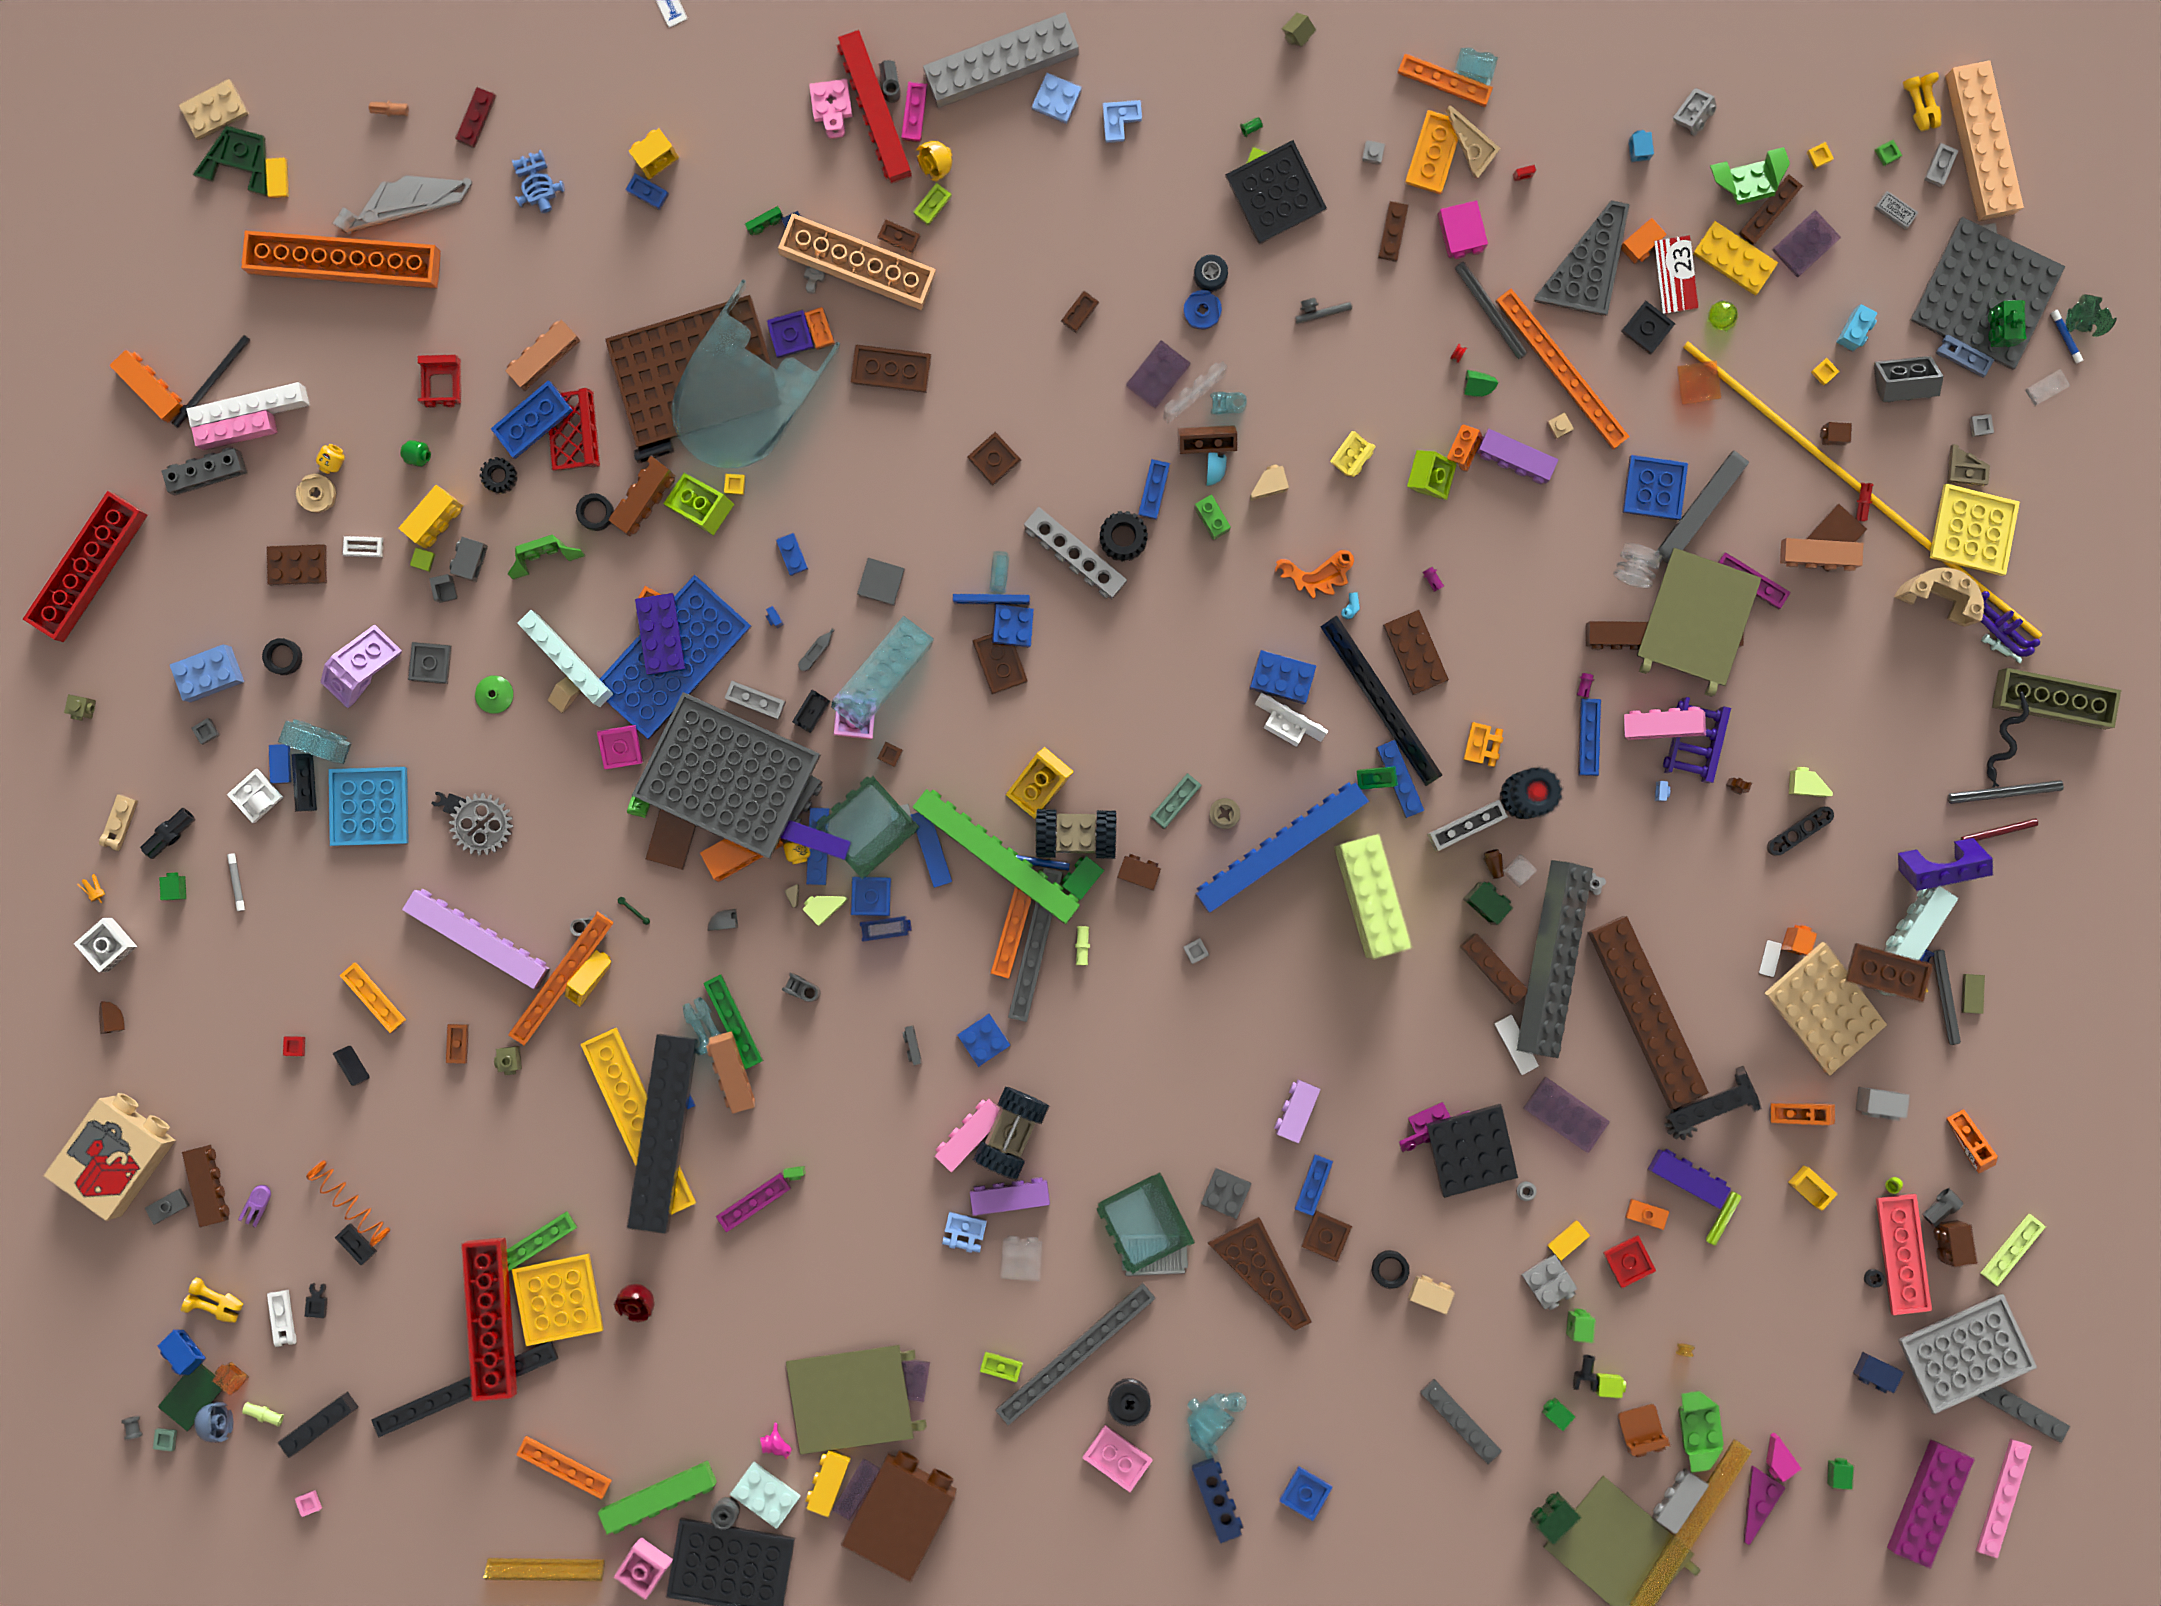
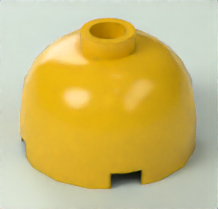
M929 141L917 148L916 151L919 150V155H917L919 166L926 176L929 173L933 177L931 178L932 181H938L949 173L952 167V152L948 147L939 141Z

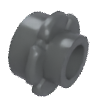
M1310 298L1301 302L1302 307L1300 309L1305 310V313L1317 310L1316 306L1319 303L1316 302V298Z

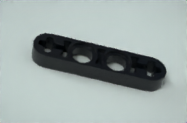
M1830 807L1816 809L1771 839L1767 844L1768 852L1774 856L1784 854L1829 824L1834 819L1833 810ZM1821 811L1828 812L1827 820L1824 818L1817 821L1815 818H1819L1822 815ZM1807 820L1813 823L1811 831L1804 829V822ZM1790 831L1797 833V840L1795 842H1791L1788 839ZM1783 841L1786 843L1779 847L1780 851L1773 850V848L1775 847V845L1773 844L1774 842L1776 844H1779Z

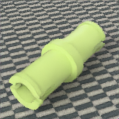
M1077 926V943L1075 944V948H1077L1076 965H1088V948H1090V944H1088L1089 927Z
M247 1402L242 1410V1414L257 1418L259 1422L271 1423L277 1427L282 1424L284 1419L283 1414L271 1411L266 1406L260 1407L250 1402Z

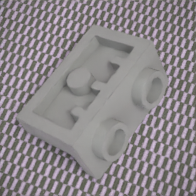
M1695 88L1673 117L1674 122L1690 129L1691 135L1695 136L1698 131L1704 128L1707 119L1716 111L1714 96Z

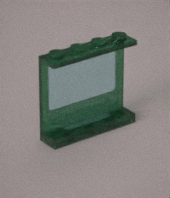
M867 776L860 782L861 787L856 791L854 789L845 796L847 799L842 804L840 802L835 804L831 808V814L828 816L823 815L816 822L818 824L816 826L817 830L852 842L845 861L862 879L868 876L920 829L916 822L910 818L874 776L871 778Z
M1160 1172L1098 1202L1099 1207L1096 1210L1101 1219L1105 1218L1108 1224L1105 1228L1109 1236H1114L1116 1240L1114 1246L1118 1254H1123L1125 1260L1122 1262L1127 1272L1131 1270L1132 1274L1153 1262L1195 1243Z

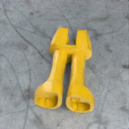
M1938 72L1927 74L1921 78L1918 76L1903 81L1904 89L1909 91L1916 109L1913 118L1920 131L1928 130L1930 126L1932 129L1941 127L1940 107L1936 106L1932 93V86L1939 79ZM1919 87H1921V89H1922V92H1923V95H1924V99H1925L1926 108H1925L1924 105H1923V102H1922V99H1921V95H1920V91H1919Z
M196 1277L189 1287L188 1292L191 1294L184 1300L181 1311L189 1313L193 1309H203L214 1314L217 1320L236 1323L239 1315L225 1309V1307L241 1311L243 1303L229 1293L224 1296L210 1290L204 1285L202 1279ZM196 1295L207 1297L219 1303V1305L204 1301Z

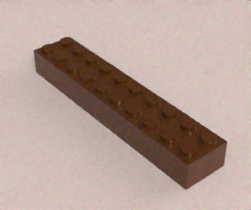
M1619 917L1589 931V937L1668 1107L1676 1109L1709 1094L1628 917Z

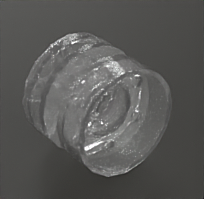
M1625 543L1620 557L1626 562L1617 563L1616 566L1619 569L1614 570L1613 576L1628 585L1650 589L1653 585L1651 580L1656 577L1650 570L1659 569L1663 556L1648 547L1634 543Z

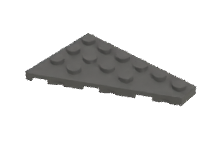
M1612 200L1609 202L1534 297V302L1602 316L1608 315L1630 204Z

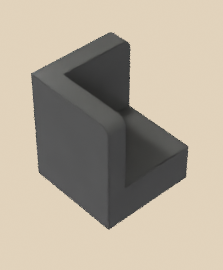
M446 574L429 578L434 601L442 603L457 599L453 576Z

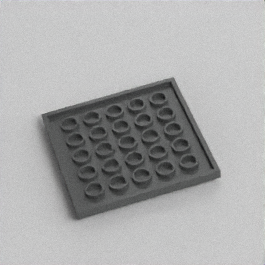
M1961 217L1910 321L1943 337L1945 335L1952 336L1993 358L1995 362L2014 370L2066 266ZM2002 301H2025L2027 340L2014 347H1991V342L1988 338L1989 331L1991 330L1990 323L1988 322L1990 309Z

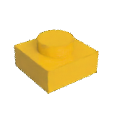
M1826 142L1806 152L1814 169L1834 159Z
M1827 358L1811 371L1823 386L1840 372Z
M725 474L724 493L744 495L746 476Z

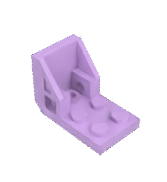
M373 625L329 658L324 665L320 683L344 706L349 708L371 683L372 675L401 655L402 650L378 627Z

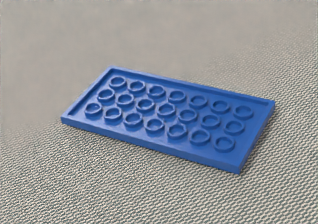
M696 575L675 595L686 669L647 675L641 636L639 635L600 678L604 685L613 693L606 702L632 725H636V729L647 739H650L672 715L682 692L690 695L752 627Z

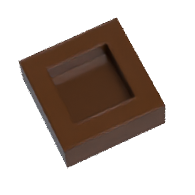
M885 742L877 759L895 767L903 750Z

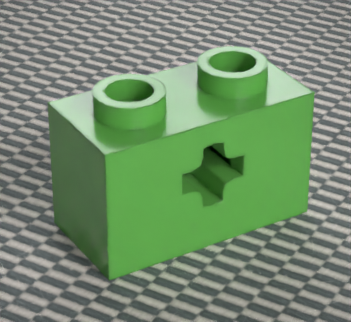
M1212 494L1195 504L1194 508L1213 540L1230 531L1231 526Z
M1584 1309L1568 1311L1566 1335L1573 1341L1593 1343L1596 1319Z

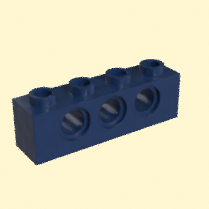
M1212 1457L1192 1465L1193 1473L1220 1544L1242 1536L1241 1529L1244 1527L1240 1517L1236 1518L1234 1510H1237L1233 1498L1229 1499L1227 1492L1230 1490L1227 1481H1222L1220 1474L1223 1471L1219 1461L1215 1463ZM1214 1477L1217 1479V1482L1214 1485H1209L1206 1483L1207 1479ZM1218 1495L1224 1498L1223 1502L1219 1504L1213 1501ZM1223 1514L1231 1516L1227 1522L1221 1521L1220 1518Z

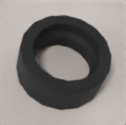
M591 493L579 500L576 506V515L578 521L584 527L592 531H600L606 529L611 524L608 519L614 512V508L606 497L601 494ZM593 501L601 502L606 508L605 518L598 523L589 522L584 515L586 505Z
M276 638L264 647L262 660L269 671L279 675H289L300 667L302 652L295 642L285 638ZM279 646H287L293 652V660L285 668H279L272 662V653Z
M1393 1250L1379 1253L1374 1258L1371 1266L1375 1280L1382 1287L1388 1289L1402 1286L1407 1281L1410 1273L1407 1260L1399 1252ZM1387 1258L1398 1260L1402 1266L1401 1275L1394 1281L1385 1280L1379 1273L1380 1264Z

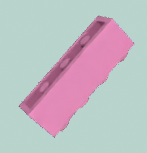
M267 410L191 427L195 446L202 450L277 433L274 415Z
M1689 707L1686 711H1680V708L1668 709V712L1653 709L1649 710V713L1630 711L1629 714H1624L1625 738L1627 740L1706 736L1705 712L1703 709L1700 710V707Z
M982 1099L975 1107L977 1111L973 1115L969 1113L962 1121L964 1125L960 1129L956 1127L949 1134L951 1139L946 1144L942 1142L935 1149L938 1152L935 1157L949 1171L952 1172L990 1132L1000 1110L990 1099L986 1102Z

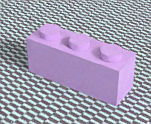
M1298 1079L1296 1083H1292L1289 1093H1291L1289 1101L1285 1100L1282 1111H1284L1283 1116L1277 1119L1274 1129H1277L1276 1134L1299 1143L1321 1090L1320 1088Z

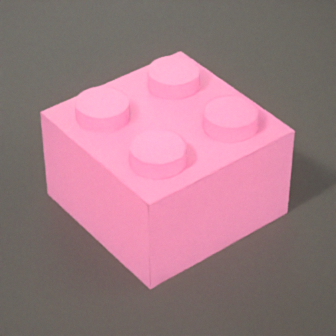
M640 1538L629 1552L614 1578L646 1600L673 1559L643 1538Z

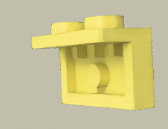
M1351 431L1330 462L1344 475L1354 477L1360 473L1362 465L1372 456L1376 446L1365 441L1355 431Z

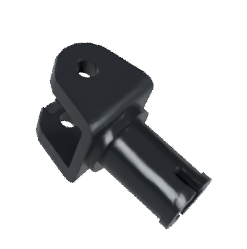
M1583 1355L1581 1371L1574 1372V1390H1579L1581 1380L1591 1381V1392H1596L1598 1380L1593 1373L1596 1359L1594 1356Z

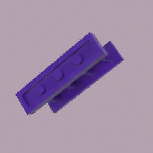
M1689 697L1682 698L1677 704V708H1680V711H1686L1689 707L1696 706L1689 705ZM1725 706L1720 707L1716 711L1700 708V710H1704L1705 717L1716 721L1714 729H1706L1705 737H1709V740H1711L1710 747H1707V749L1680 742L1681 737L1672 738L1669 754L1663 762L1664 773H1671L1673 768L1700 774V777H1702L1701 782L1714 783L1731 708ZM1677 750L1705 756L1707 758L1705 766L1700 767L1676 761Z

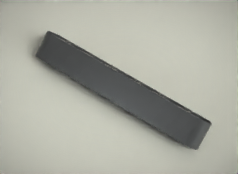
M1735 450L1730 453L1655 552L1656 556L1668 564L1673 548L1683 550L1746 468L1749 463L1747 459Z

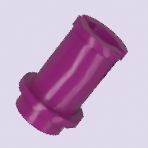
M1432 566L1423 572V578L1426 577L1433 592L1444 587V584H1442L1435 572L1437 569H1434Z
M1582 673V676H1579L1581 680L1577 696L1589 698L1592 681L1595 680L1593 679L1594 675Z

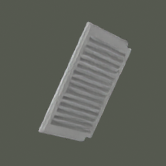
M1186 1232L1121 1235L1122 1271H1126V1276L1184 1274V1268H1188Z

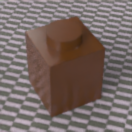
M1828 422L1823 425L1820 431V438L1823 439L1822 445L1845 446L1851 442L1852 423Z

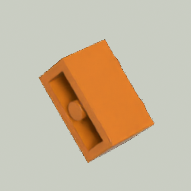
M1651 218L1622 243L1621 250L1634 264L1639 260L1643 262L1651 255L1649 251L1655 248V241L1663 240L1667 234Z
M1795 925L1794 928L1788 927L1781 950L1807 956L1813 949L1817 933L1811 932L1812 928L1803 925Z

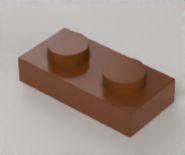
M447 1024L446 1063H467L469 1025Z

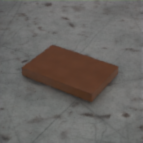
M1837 504L1806 539L1856 542L1867 528L1840 504Z
M992 633L972 641L993 695L1026 683L1028 680L1016 647L992 643Z
M660 809L646 860L683 870L696 825Z

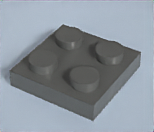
M1215 1168L1201 1204L1237 1219L1252 1183Z

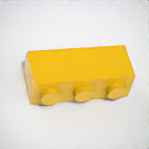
M829 1450L827 1455H822L819 1463L822 1469L820 1473L816 1472L812 1483L815 1484L813 1491L809 1490L805 1500L808 1503L806 1509L826 1517L829 1516L851 1457L833 1450Z

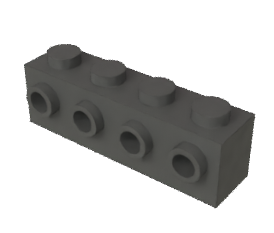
M233 447L225 448L217 454H205L204 458L198 460L196 458L188 459L185 461L186 463L181 465L172 464L167 466V469L161 471L167 492L174 496L247 474L241 451Z

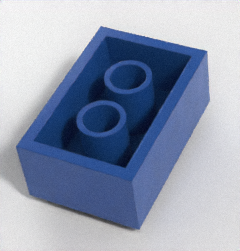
M1261 650L1249 689L1305 704L1316 665Z

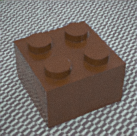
M1954 1220L1941 1222L1935 1227L1934 1237L1938 1241L1939 1247L1937 1248V1256L1941 1262L1953 1267L1978 1264L1971 1224Z

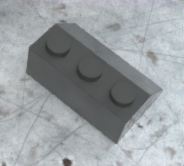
M1931 356L1874 362L1877 392L1883 402L1931 398L1941 394L1944 376Z

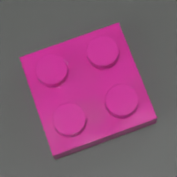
M636 725L597 731L604 769L643 763Z

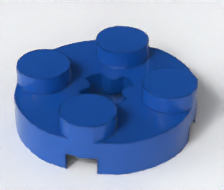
M1207 290L1195 291L1187 298L1184 304V317L1193 328H1211L1217 324L1221 316V302L1217 296ZM1200 305H1204V308L1208 309L1205 314L1197 311V309H1200Z

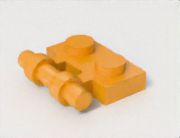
M1472 722L1463 760L1483 764L1484 757L1489 758L1488 766L1495 767L1496 761L1499 760L1500 756L1498 754L1500 743H1503L1504 739L1502 737L1503 729L1496 728L1495 735L1490 734L1491 726ZM1488 740L1493 742L1491 752L1486 751Z

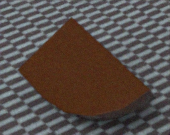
M101 1001L99 1007L100 1033L106 1034L111 1033V1031L125 1030L121 1010L111 1002Z

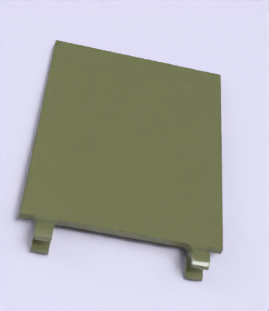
M1673 548L1637 654L1638 657L1643 658L1639 672L1649 673L1652 662H1656L1709 681L1705 695L1715 696L1718 684L1726 686L1761 577Z
M900 1345L786 1361L800 1454L913 1439V1431L925 1430L927 1428L926 1419L911 1421L902 1361H911L916 1358L915 1350L901 1352Z
M1604 1475L1576 1507L1575 1510L1581 1516V1519L1554 1545L1548 1541L1544 1546L1548 1552L1611 1606H1652L1683 1567H1686L1695 1576L1701 1571L1690 1560L1694 1555L1691 1550Z

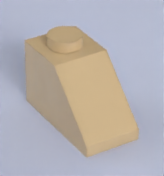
M1272 465L1267 467V470L1263 472L1251 493V501L1288 491L1289 486L1283 466Z

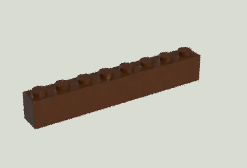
M1589 621L1586 623V646H1592L1593 650H1601L1603 646H1611V650H1622V647H1630V650H1639L1648 622ZM1744 632L1739 647L1744 646Z

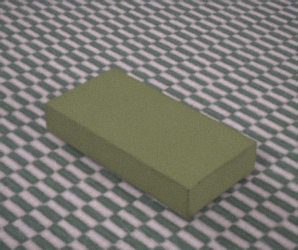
M1963 974V1013L1983 1014L1985 975Z

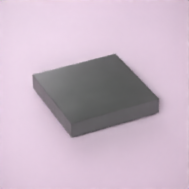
M868 558L857 595L894 605L905 568Z
M412 642L408 680L448 684L452 646Z

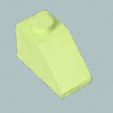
M1797 767V770L1790 771L1789 794L1818 797L1833 796V792L1816 772L1809 771L1807 767Z
M811 896L804 902L805 907L803 910L818 926H821L848 899L842 896H816L815 898Z

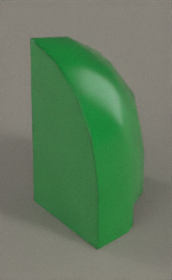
M1467 370L1465 376L1467 384L1464 388V395L1483 397L1494 391L1499 382L1490 375Z

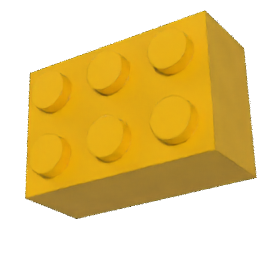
M435 485L398 529L416 544L426 549L436 542V537L440 532L442 533L448 528V523L451 519L456 518L461 513L463 505L444 489Z

